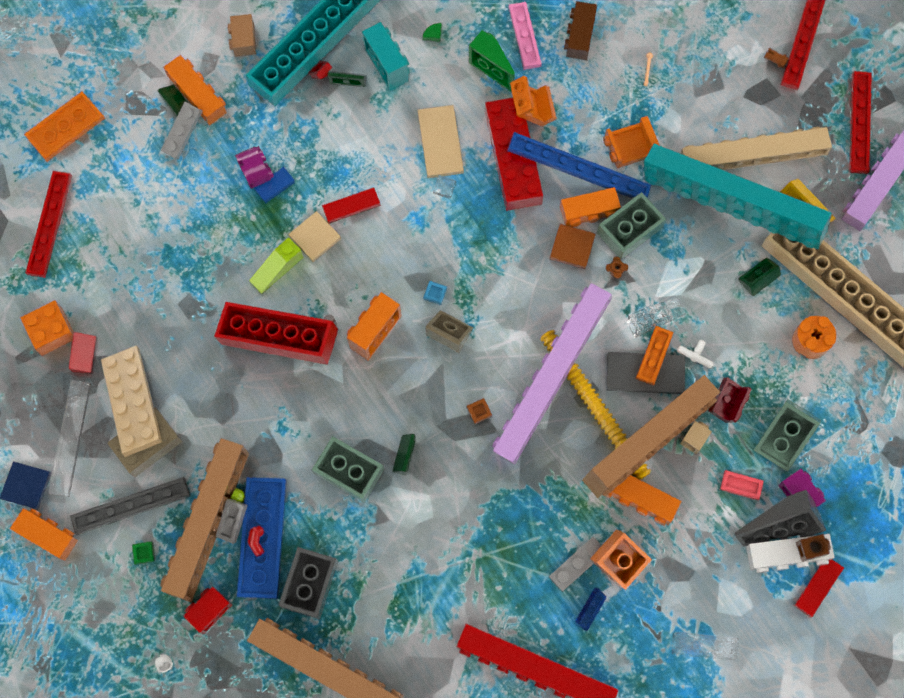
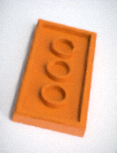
M81 91L24 135L48 162L103 121L105 117Z

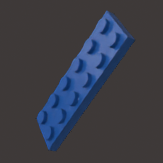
M246 478L244 504L247 505L242 526L237 587L238 598L278 599L286 479ZM261 526L264 529V534L260 537L259 543L265 552L259 557L255 556L247 542L250 529Z

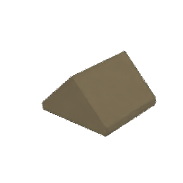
M440 310L426 325L425 329L426 336L460 353L473 327Z

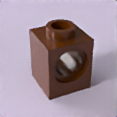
M824 534L801 539L796 542L802 562L830 554L831 546L829 540L824 537ZM811 543H816L818 545V553L813 552L811 550Z

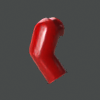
M261 526L250 529L247 541L256 557L261 556L265 552L259 543L260 537L264 534V529Z

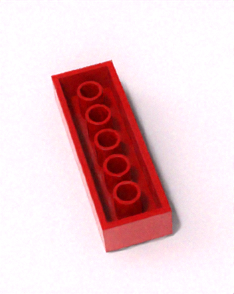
M513 97L485 102V116L506 211L542 205L543 192L536 162L507 151L514 132L530 138L526 119L517 116Z
M225 302L214 337L221 345L328 365L338 328L331 320Z

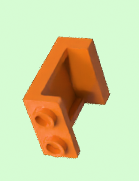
M522 76L510 83L517 116L539 126H544L557 119L549 86L544 85L539 89H534L529 86L526 76Z
M648 116L642 117L638 124L612 132L610 128L606 129L605 136L603 137L605 146L610 149V159L612 163L616 164L617 168L645 160L653 144L659 145Z

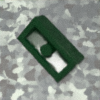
M328 72L330 84L365 87L366 75Z
M174 84L157 90L160 97L176 117L184 102L188 103Z
M766 257L739 277L738 280L754 296L781 276L780 267Z
M415 434L402 435L392 470L394 473L407 475L416 442Z

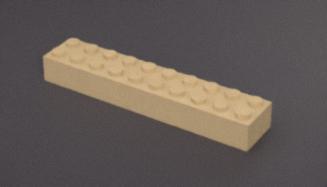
M771 233L765 239L762 247L904 368V308L824 240L817 250L815 248H808L800 242L788 240L780 234Z

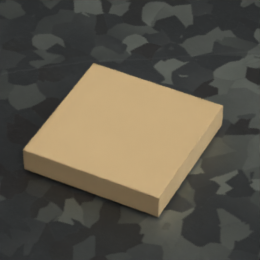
M317 211L288 234L312 262L316 261L341 240V236Z

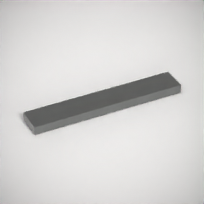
M185 477L70 515L74 533L79 535L190 497V492Z

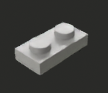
M231 498L226 500L216 537L232 544L237 542L247 509L246 504Z

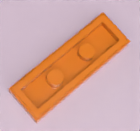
M655 326L635 379L654 386L674 332Z

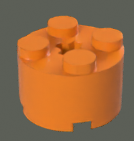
M825 316L807 317L794 331L792 337L793 347L796 352L806 356V358H820L835 344L836 330Z

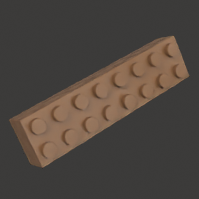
M703 375L592 468L582 481L597 498L602 494L606 497L647 460L651 459L660 449L665 447L674 437L679 435L688 425L692 424L701 414L706 412L717 401L715 397L720 391Z
M222 438L214 446V457L206 466L205 472L207 474L205 479L201 480L199 484V495L191 504L192 512L190 517H187L184 522V533L176 542L177 550L175 555L171 556L169 560V571L167 576H163L160 583L162 592L190 603L193 601L217 539L216 533L226 500L231 498L237 487L249 456L248 451L243 445Z
M268 618L265 621L258 620L247 640L346 698L404 697L403 694L394 689L391 692L385 690L386 685L376 679L372 682L367 680L368 675L357 668L354 672L349 669L350 665L338 658L337 661L332 660L333 655L321 648L319 651L314 650L315 645L304 638L298 641L296 639L298 635L288 629L279 630L280 625Z

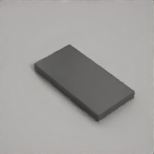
M608 352L607 390L682 394L685 391V356L665 355L653 386L635 379L645 353Z

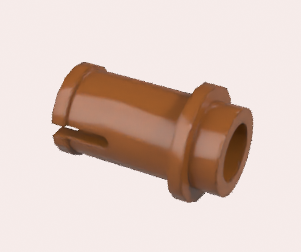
M769 48L764 56L765 59L777 64L779 68H784L789 60L786 54L782 55L772 48Z

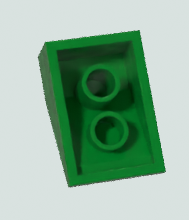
M481 30L469 44V64L512 92L510 83L515 79V72L497 39L491 33Z

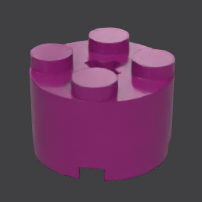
M254 146L235 155L251 189L270 181L274 177L267 162L264 163L266 158L259 146Z

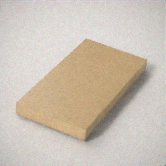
M448 105L419 109L418 118L427 178L464 174L454 106Z

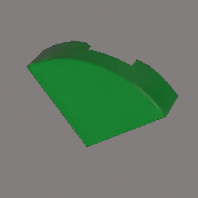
M442 23L430 25L423 33V40L440 42Z

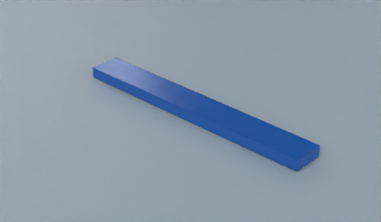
M515 132L512 135L507 150L606 189L615 187L617 193L632 199L641 192L647 198L651 185Z

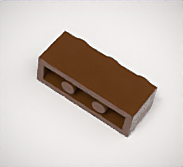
M576 1L575 8H571L570 18L573 21L568 23L567 34H570L569 39H565L564 50H567L566 57L587 61L597 4Z

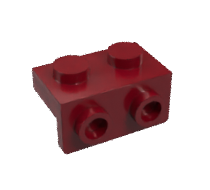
M726 377L723 378L718 389L720 393L715 397L717 401L709 408L708 412L725 423H736L742 415V410L745 403L749 400V394L752 389L750 387H742Z

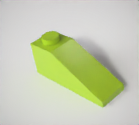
M288 237L274 249L249 282L263 294L304 258L301 249Z

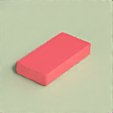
M725 470L720 490L758 501L760 500L764 481Z

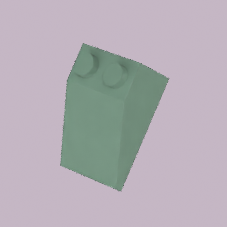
M787 399L754 451L788 472L820 425L821 419Z

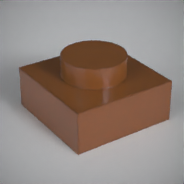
M484 398L466 406L474 425L492 417V413Z

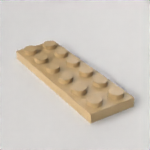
M136 345L101 359L121 452L124 457L162 443L140 349Z

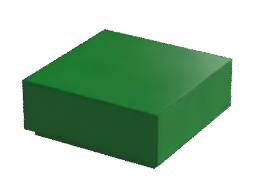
M152 541L132 544L135 565L155 562L154 544Z

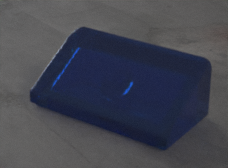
M597 587L593 589L574 621V624L584 631H588L606 600V595Z

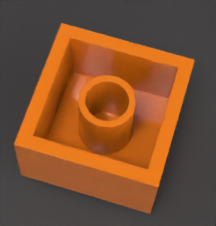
M56 300L20 317L35 350L42 356L73 341L74 331L62 307Z
M617 529L590 558L616 585L624 590L629 587L652 561L624 532Z

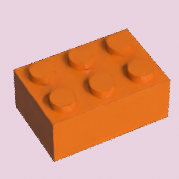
M382 292L378 296H374L370 302L369 309L367 311L364 310L360 314L359 322L347 332L350 349L369 361L402 317L400 304Z

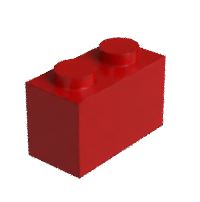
M213 586L206 588L200 594L201 598L186 608V614L183 616L203 635L232 606Z

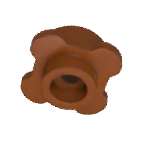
M614 257L613 261L606 265V271L616 279L621 278L623 272L628 270V265L620 261L619 257Z

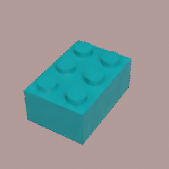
M379 22L362 31L364 50L389 90L392 91L409 82V61L405 55H401L398 43L396 41L393 42L391 39L392 35L388 27H384Z

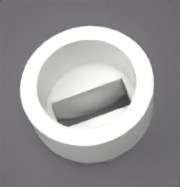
M161 654L159 658L155 659V666L158 672H166L173 666L171 658L166 654Z

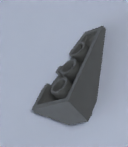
M804 490L786 497L736 531L735 537L744 547L753 543L769 542L770 539L781 538V540H785L788 537L800 535V538L809 537L826 531V527L814 500L808 491Z

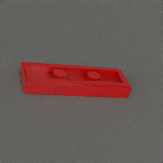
M373 187L324 204L322 208L328 224L379 207L381 204Z
M829 560V564L820 565L794 604V607L812 618L844 567L834 560Z

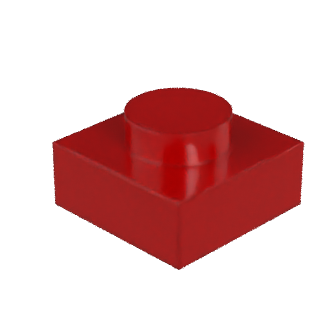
M320 60L308 73L312 78L321 80L328 75V71L332 66L329 62Z

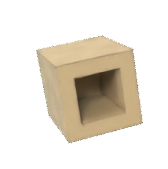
M694 421L680 444L697 455L712 431L709 430L705 423Z

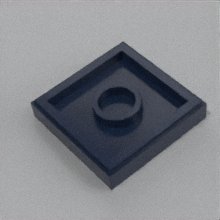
M13 461L0 499L38 510L52 473Z

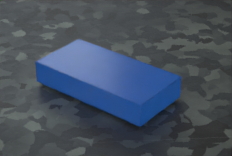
M284 167L273 174L274 177L270 181L254 188L265 204L295 183L293 177Z

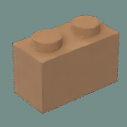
M252 14L230 16V23H228V32L232 39H229L230 50L234 51L235 57L257 55Z

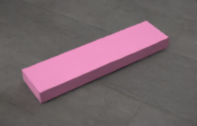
M526 2L510 4L509 12L523 69L541 67V60Z

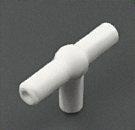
M704 340L698 341L694 351L681 345L677 349L678 353L690 358L692 362H697L709 369L714 364L712 361L701 356L706 344Z

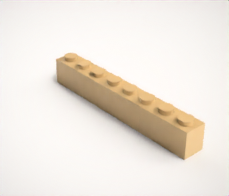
M813 127L810 130L803 131L798 129L790 133L778 132L770 136L759 135L756 138L743 137L739 140H724L715 144L708 142L701 146L688 145L682 148L680 154L721 170L824 156L828 155L832 145L827 127Z

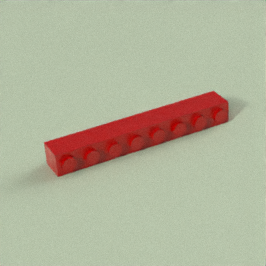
M465 624L456 648L460 649V654L469 658L471 655L478 657V662L487 666L490 663L497 665V670L508 674L509 671L516 674L515 678L526 683L528 679L536 682L534 686L544 691L547 688L554 690V695L560 698H566V696L570 698H616L619 691L614 687L468 624Z

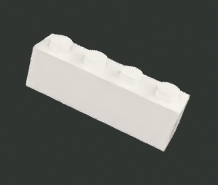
M824 534V537L829 540L831 546L830 554L805 562L801 561L796 542L809 537L749 544L746 546L750 571L756 570L757 573L769 572V568L774 567L777 568V571L787 570L790 565L804 568L808 567L809 563L816 562L817 566L829 564V560L835 558L830 534ZM816 543L810 544L811 550L818 553V545Z

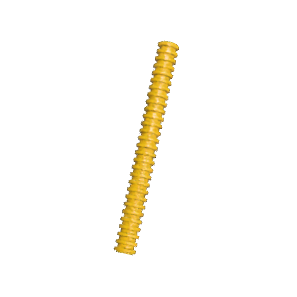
M555 330L547 331L540 338L541 342L544 341L543 345L547 346V351L550 352L553 349L551 345L556 336H558L555 335ZM574 363L567 375V380H570V384L574 385V390H577V394L581 395L580 399L584 400V405H587V409L591 410V415H594V419L598 420L597 424L601 425L602 430H605L604 434L608 435V440L612 441L611 444L615 445L616 449L628 439L626 438L627 435L626 433L623 434V429L619 428V423L616 424V419L612 418L613 414H609V409L605 408L606 404L602 403V398H598L599 394L595 393V388L592 389V384H589V380L585 379L586 375L581 373L582 369H578L579 365ZM643 464L632 475L641 480L650 474L651 469H647L648 465Z

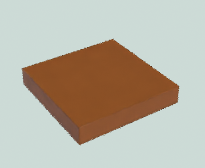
M560 224L550 260L586 269L596 234Z

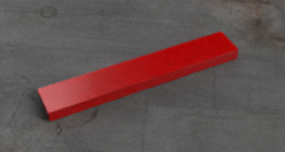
M806 0L781 86L794 90L799 89L826 0Z
M853 71L849 173L868 174L870 170L871 72Z
M52 171L25 272L29 276L46 278L72 179L71 173Z

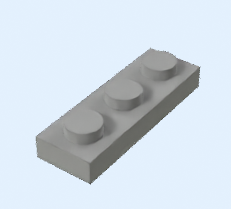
M184 102L161 151L179 160L203 111Z
M592 537L549 576L561 592L594 564L590 558L601 547V544Z

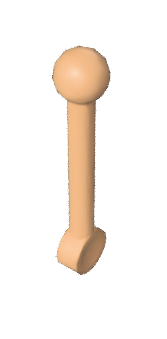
M651 52L646 54L647 66L644 86H648L650 63L653 58Z

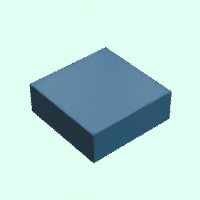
M429 281L423 300L442 305L447 286Z

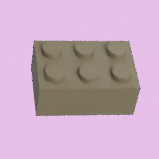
M154 407L162 443L124 457L121 452L118 435L107 442L133 477H137L182 443V440L156 407Z

